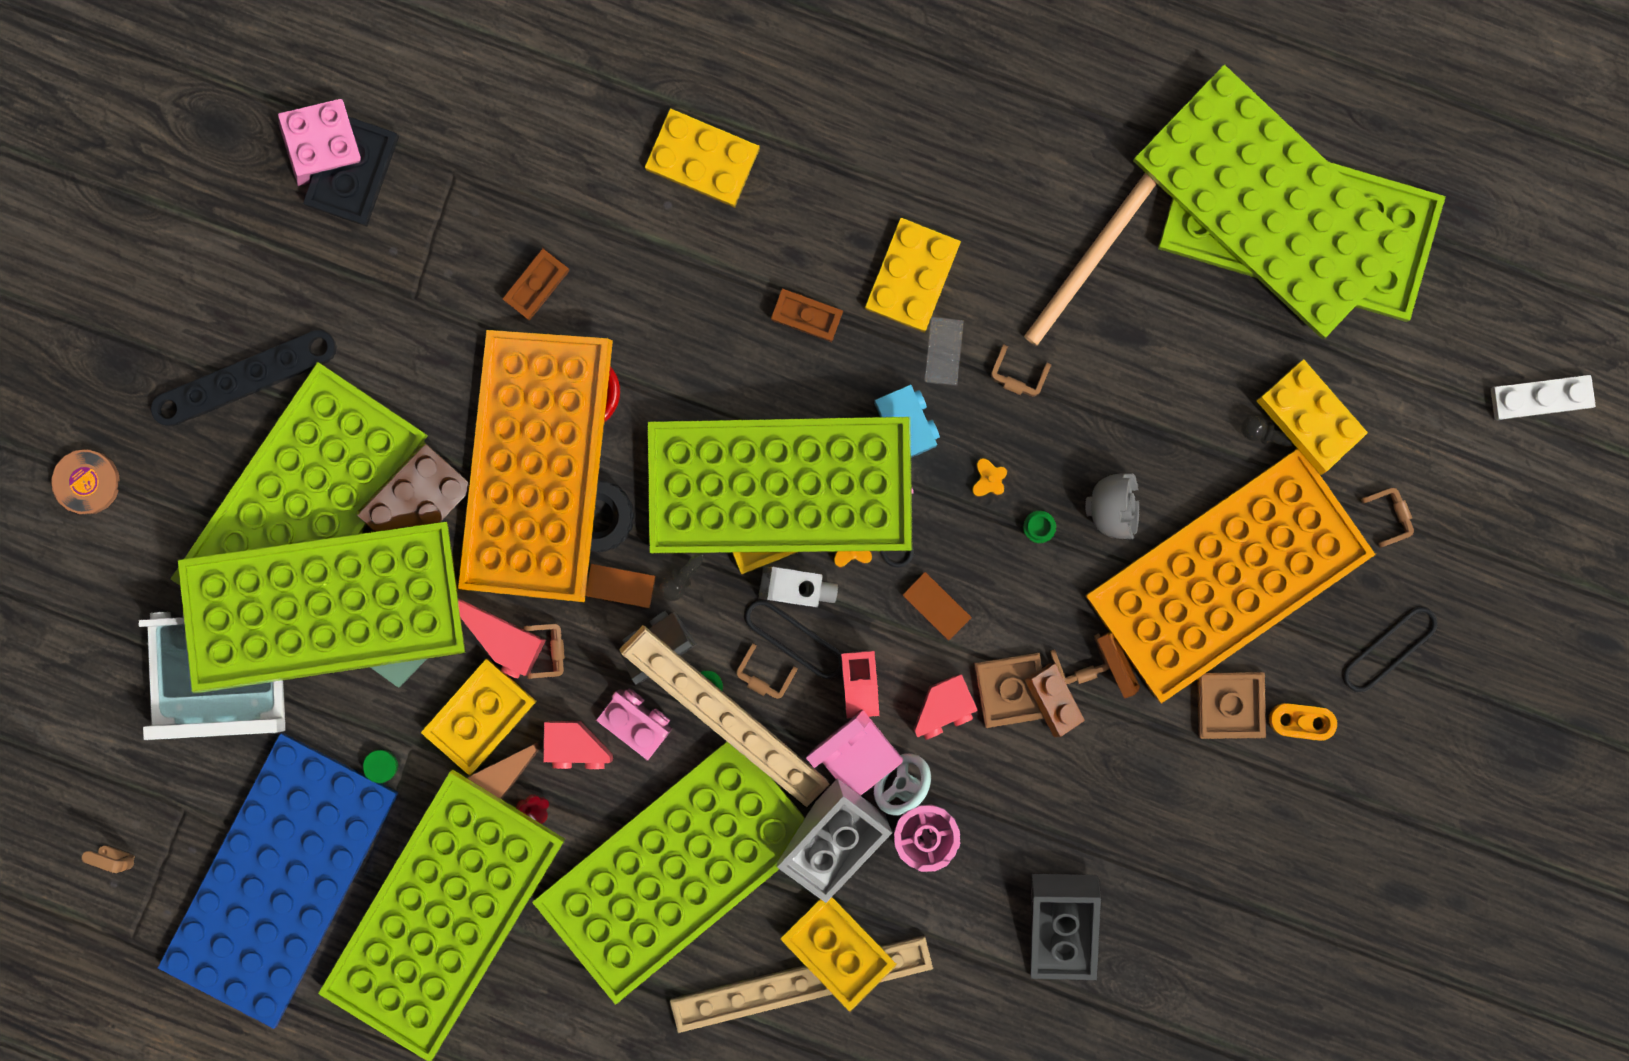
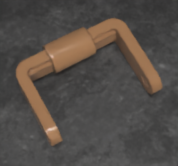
M1003 344L991 372L992 380L1003 384L1004 389L1018 395L1024 393L1032 397L1037 396L1042 389L1051 364L1046 363L1036 389L1028 387L1026 383L1009 376L999 375L997 372L1008 346Z
M1389 488L1361 499L1362 504L1390 494L1399 522H1402L1405 533L1379 542L1380 548L1408 538L1414 533V528L1410 521L1412 516L1406 500H1402L1396 488Z
M559 625L524 626V631L551 629L550 644L551 659L553 660V672L527 674V679L555 677L563 674V659H565L564 643L561 639V628Z
M1100 634L1094 635L1104 664L1081 669L1074 672V675L1066 678L1055 649L1050 651L1053 663H1056L1066 684L1075 681L1078 684L1098 678V673L1110 668L1097 640Z
M752 643L737 670V676L749 683L748 688L762 696L767 693L774 698H781L798 668L793 667L780 692L773 690L769 687L768 683L742 672L757 646Z
M107 845L100 847L98 853L86 851L82 855L84 863L113 873L131 869L135 858L130 853Z

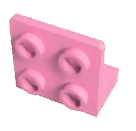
M338 99L278 114L279 127L298 186L309 184L310 174L360 162V154L343 100Z
M630 688L625 691L622 689L617 690L611 696L613 698L596 721L646 760H649L673 729L667 725L670 719L656 708L652 711L642 705L644 699Z
M863 710L816 746L806 757L814 768L823 763L835 779L838 778L860 796L903 762V758Z

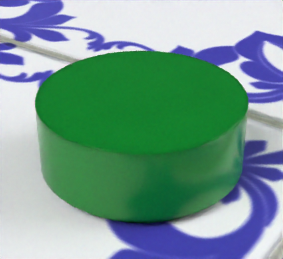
M373 751L364 760V774L372 782H387L396 775L398 761L390 751Z

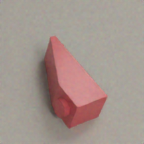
M458 598L461 619L496 663L502 665L500 671L517 679L520 674L523 676L530 674L546 640Z

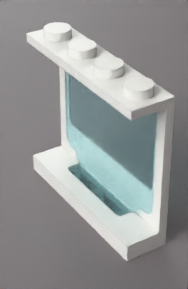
M171 612L150 613V620H139V627H148L152 725L143 727L144 740L285 731L283 680L193 693L184 613L183 618H171Z

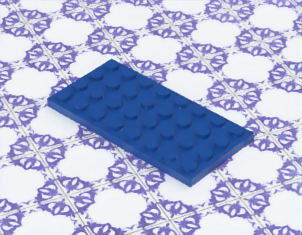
M281 733L158 969L273 1029L276 1028L391 809L398 792L381 783L370 781L366 775L285 733Z

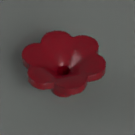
M532 794L526 800H520L517 803L516 809L537 822L543 824L547 820L548 813L546 810L549 807L547 799L539 798L537 795Z

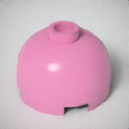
M932 804L918 805L916 808L903 814L898 820L894 830V845L900 858L910 867L921 872L937 871L947 866L956 855L957 849L960 846V831L955 819L945 809Z

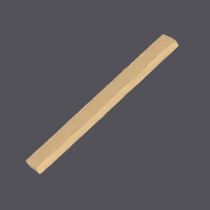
M644 625L619 649L624 657L804 806L808 807L829 785L825 777Z
M925 935L880 946L897 964L881 982L933 969ZM804 965L672 998L670 1002L677 1031L681 1033L832 995V993Z

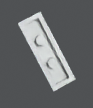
M1591 375L1490 388L1495 420L1596 407Z

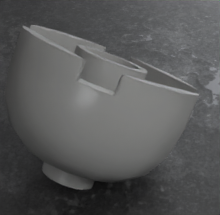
M1119 473L1103 478L1094 487L1092 497L1086 498L1087 516H1092L1097 529L1110 538L1133 539V534L1137 533L1139 501H1135L1132 491L1138 490V484L1133 473Z

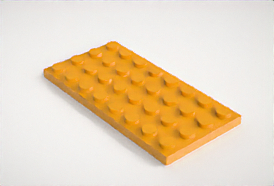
M486 330L458 589L585 602L613 340L608 338Z
M1297 448L1086 594L1085 597L1107 629L1113 633L1114 638L1155 698L1162 704L1376 554L1318 471Z

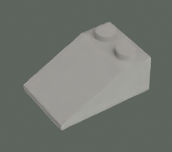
M837 778L815 802L778 860L777 868L827 903L892 834L887 817Z

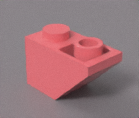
M875 651L841 653L847 719L853 718L862 710L868 717L879 716Z
M959 673L929 687L913 729L917 737L924 735L925 740L943 733L941 727L954 722L955 726H959L973 719L971 713L978 710L962 674Z
M581 721L544 722V762H552V768L568 769L572 768V763H585V769H605V763L613 761V754Z

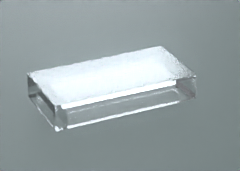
M931 317L924 383L957 386L964 320Z

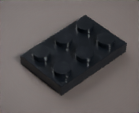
M348 117L360 154V162L314 173L303 204L367 227L399 135Z

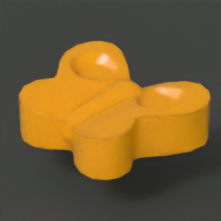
M980 459L976 464L980 480L973 486L972 493L978 497L984 496L989 492L995 495L1002 494L1004 492L1002 479L1007 475L1006 468L1001 466L996 468L989 460Z
M838 551L834 558V563L838 567H844L854 559L862 563H869L872 560V554L870 551Z

